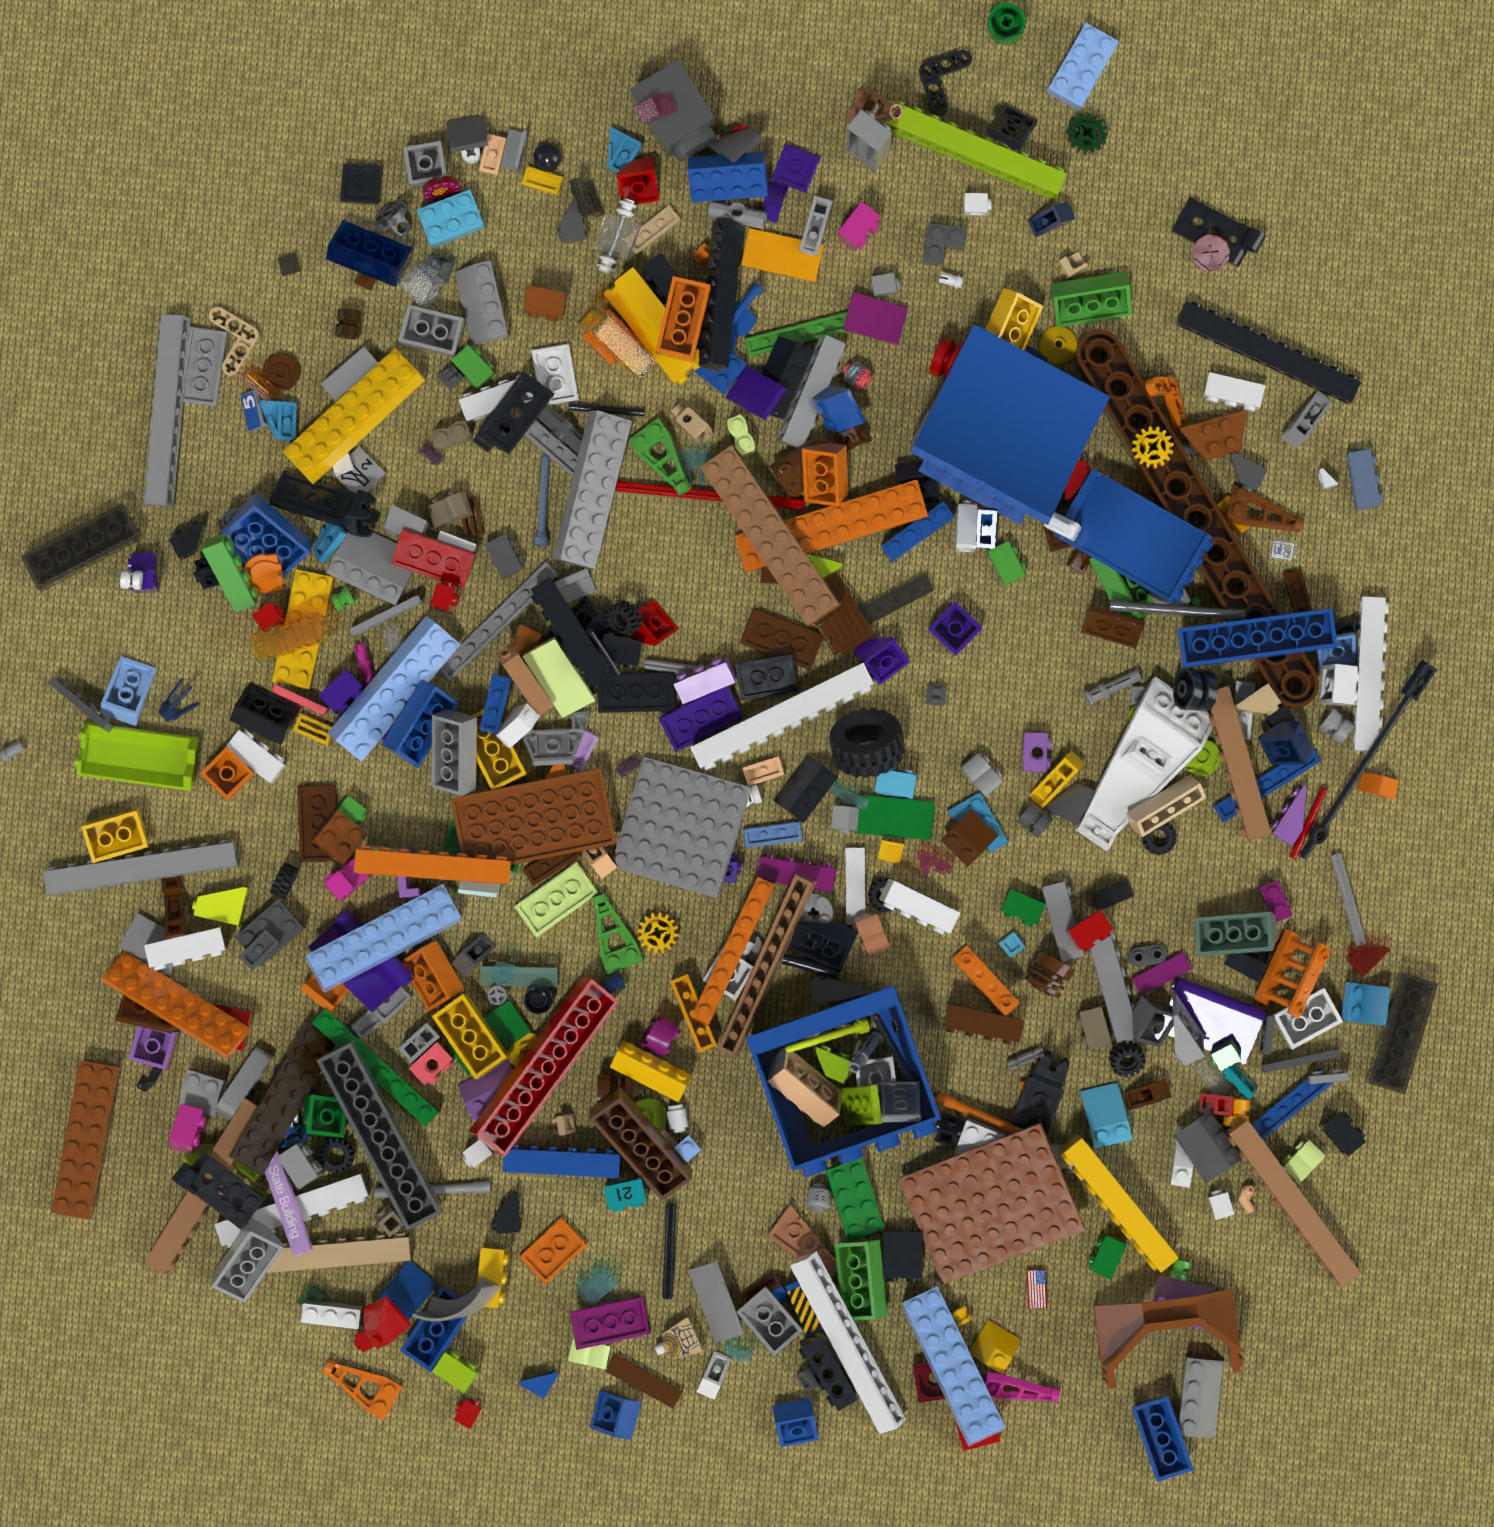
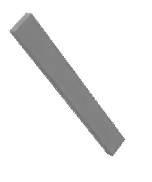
M544 562L456 649L439 671L451 682L533 602L531 598L533 593L530 589L548 577L554 581L559 574L547 562Z

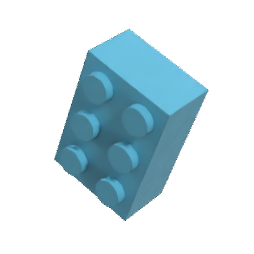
M471 190L417 209L432 249L485 229Z

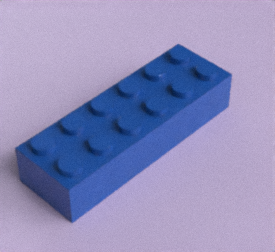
M514 1144L507 1155L503 1156V1172L606 1178L620 1177L621 1154L617 1153L616 1149H606L605 1152H598L597 1148H587L586 1151H579L578 1147H567L566 1150H560L559 1146H548L547 1149H540V1145H529L528 1148H521L520 1144Z

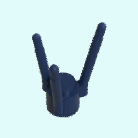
M183 679L178 682L166 701L160 705L162 708L158 712L167 722L171 719L177 720L180 716L199 705V703H195L176 713L178 711L176 705L192 689L189 686L173 703L170 702L182 685Z

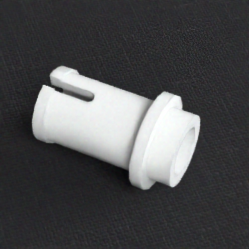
M944 271L941 272L940 276L948 278V280L940 278L939 283L954 286L955 289L962 288L964 277H961V274L957 276Z

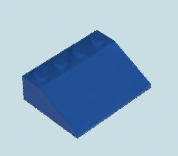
M254 494L241 506L218 534L225 533L227 538L231 539L234 546L233 550L236 555L240 556L243 564H246L247 560L255 554L277 553L278 562L282 566L283 576L311 552L312 540L257 494Z

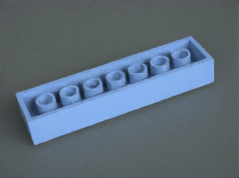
M426 615L366 686L362 694L355 699L328 731V734L362 762L395 723L421 679L429 683L461 644Z
M442 884L307 954L306 961L322 991L325 993L459 923L461 916Z
M938 1286L903 1302L901 1307L968 1447L1003 1431L1005 1425Z

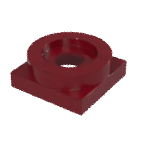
M928 1361L912 1364L918 1403L945 1399L939 1385L934 1387L928 1383V1376L933 1373Z

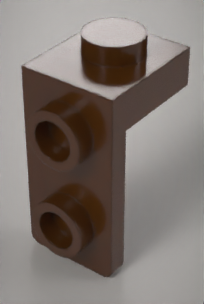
M864 424L849 428L829 439L834 440L836 444L846 445L847 452L872 441L870 433Z

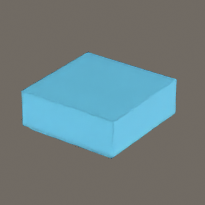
M1012 932L999 942L1009 958L1025 948V945L1015 932Z

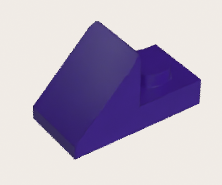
M771 181L768 186V196L764 197L761 211L767 212V221L776 224L788 187Z

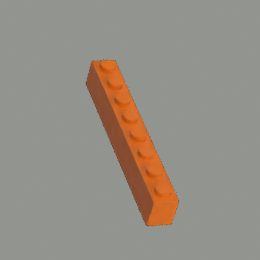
M360 846V849H356L354 873L509 885L511 861H507V857L495 856V860L487 859V855H476V858H468V854L457 853L456 857H452L447 852H437V855H429L430 851L418 850V854H412L408 849H399L398 852H391V848L379 847V851H373L369 846Z
M757 877L691 1016L692 1019L709 1026L775 887L774 884Z

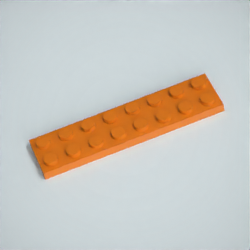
M126 951L102 976V982L225 1058H228L250 1033V1028L157 970L154 971V968H149V965Z

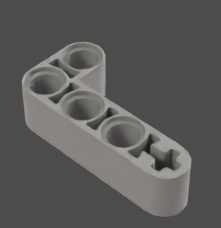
M257 1046L216 1106V1113L231 1121L242 1101L248 1097L274 1056Z

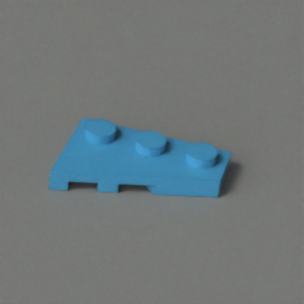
M981 793L946 811L958 822L971 809L975 811L999 835L987 847L989 851L993 852L1008 843Z

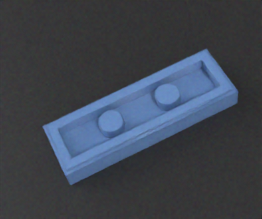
M800 821L743 829L745 848L802 841Z

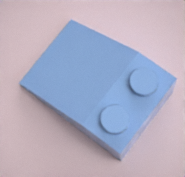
M120 656L102 699L100 714L103 713L110 718L136 726L157 668Z

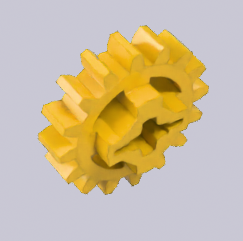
M1149 426L1148 432L1141 429L1142 435H1135L1138 441H1132V444L1136 447L1131 451L1137 453L1134 459L1140 458L1139 465L1145 462L1146 468L1153 464V468L1156 469L1158 463L1164 466L1163 460H1170L1167 455L1173 454V451L1169 448L1174 446V443L1168 442L1171 436H1165L1166 430L1161 433L1159 432V427L1153 431L1152 427ZM1156 435L1157 437L1154 439H1149L1146 436ZM1162 440L1165 444V451L1161 448ZM1158 441L1155 447L1156 450L1147 454L1150 448L1149 445H1153V443L1155 444ZM1140 444L1144 447L1143 455L1140 451ZM1157 456L1159 459L1149 460V457Z
M659 912L658 917H655L654 913H651L650 919L645 916L646 922H640L639 924L642 926V929L637 930L642 935L638 937V940L644 941L641 946L647 945L648 952L654 949V954H657L658 949L665 953L664 948L666 947L671 950L670 944L677 943L673 938L679 936V934L674 933L678 926H672L675 920L668 921L669 915L663 918L661 912ZM658 920L666 922L668 927L660 926ZM651 922L652 928L650 932L645 933L647 925ZM655 928L663 931L667 930L661 934L659 939L657 936H649L655 932ZM671 933L670 939L664 944L663 939L666 934ZM654 939L657 941L658 946L650 944L647 940Z

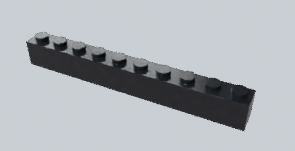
M1191 301V303H1186L1176 324L1177 326L1317 391L1319 390L1345 404L1350 405L1361 384L1355 375L1349 373L1345 375L1340 372L1341 369L1331 365L1328 367L1323 365L1322 360L1315 357L1310 359L1306 357V353L1298 349L1293 351L1283 342L1278 341L1276 343L1271 341V337L1261 333L1258 335L1254 333V329L1249 326L1243 325L1241 327L1231 318L1226 317L1224 319L1219 317V313L1209 309L1206 311L1197 302Z

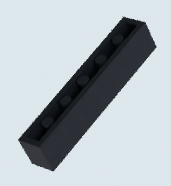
M548 577L530 590L533 593L531 596L536 606L540 604L543 608L541 614L546 621L550 620L552 622V631L556 637L561 636L563 640L561 645L567 653L570 651L573 655L571 660L575 667H580L584 672L581 676L586 684L591 683L595 687L612 676L613 673L553 580Z

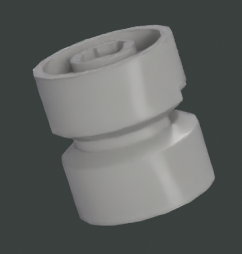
M1332 709L1318 728L1325 734H1331V738L1340 745L1352 731L1355 724L1348 719H1342V714Z

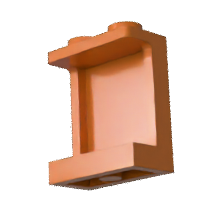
M314 974L300 988L330 1013L334 1011L350 991L342 983L324 993Z

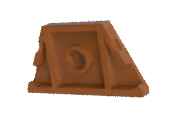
M1247 410L1178 429V432L1187 438L1189 445L1198 452V455L1204 462L1237 453L1242 449Z

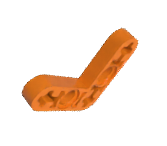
M1174 377L1147 379L1145 386L1150 396H1165L1174 431L1178 433L1179 428L1188 426L1176 379Z

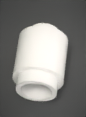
M683 1104L667 1106L668 1111L666 1113L669 1130L673 1129L674 1133L685 1131V1127H688V1121Z

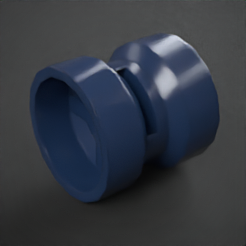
M619 970L614 972L610 978L608 976L601 978L609 994H613L615 989L622 990L626 988Z

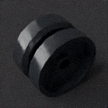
M1181 669L1177 673L1173 684V698L1176 706L1180 710L1209 711L1212 709L1218 695V683L1215 674L1211 670Z

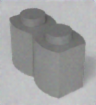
M977 753L960 769L977 790L986 797L1003 783L1001 780L1003 776L996 768L993 770L988 765L990 761L984 754L980 755Z

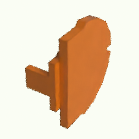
M259 553L247 560L244 570L248 571L253 587L255 586L261 593L283 590L284 578L277 553Z

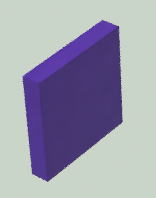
M785 144L771 180L806 194L821 158Z

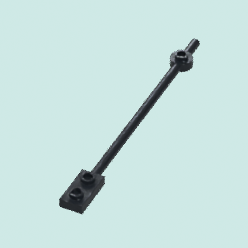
M1421 660L1415 668L1413 674L1401 690L1405 696L1322 823L1316 824L1310 829V841L1301 853V858L1307 860L1316 844H1321L1327 839L1329 834L1327 828L1411 699L1414 701L1418 700L1437 671L1435 667Z

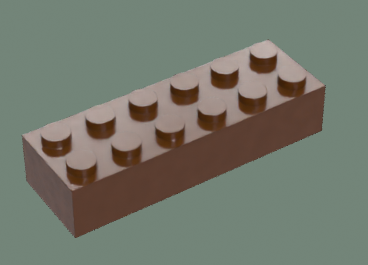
M621 1087L590 1108L589 1119L661 1201L692 1180V1168Z

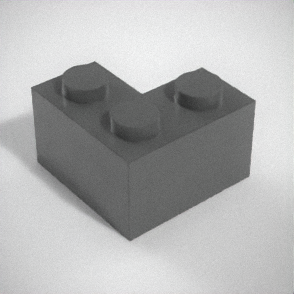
M928 223L923 265L942 267L944 249L963 251L966 228Z

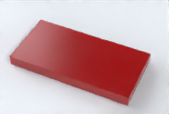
M402 528L391 564L464 589L476 552Z

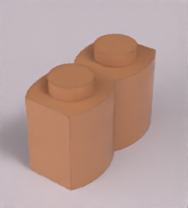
M875 910L854 918L855 924L852 926L858 932L857 935L861 936L862 941L859 944L863 952L867 951L868 955L871 956L890 948Z

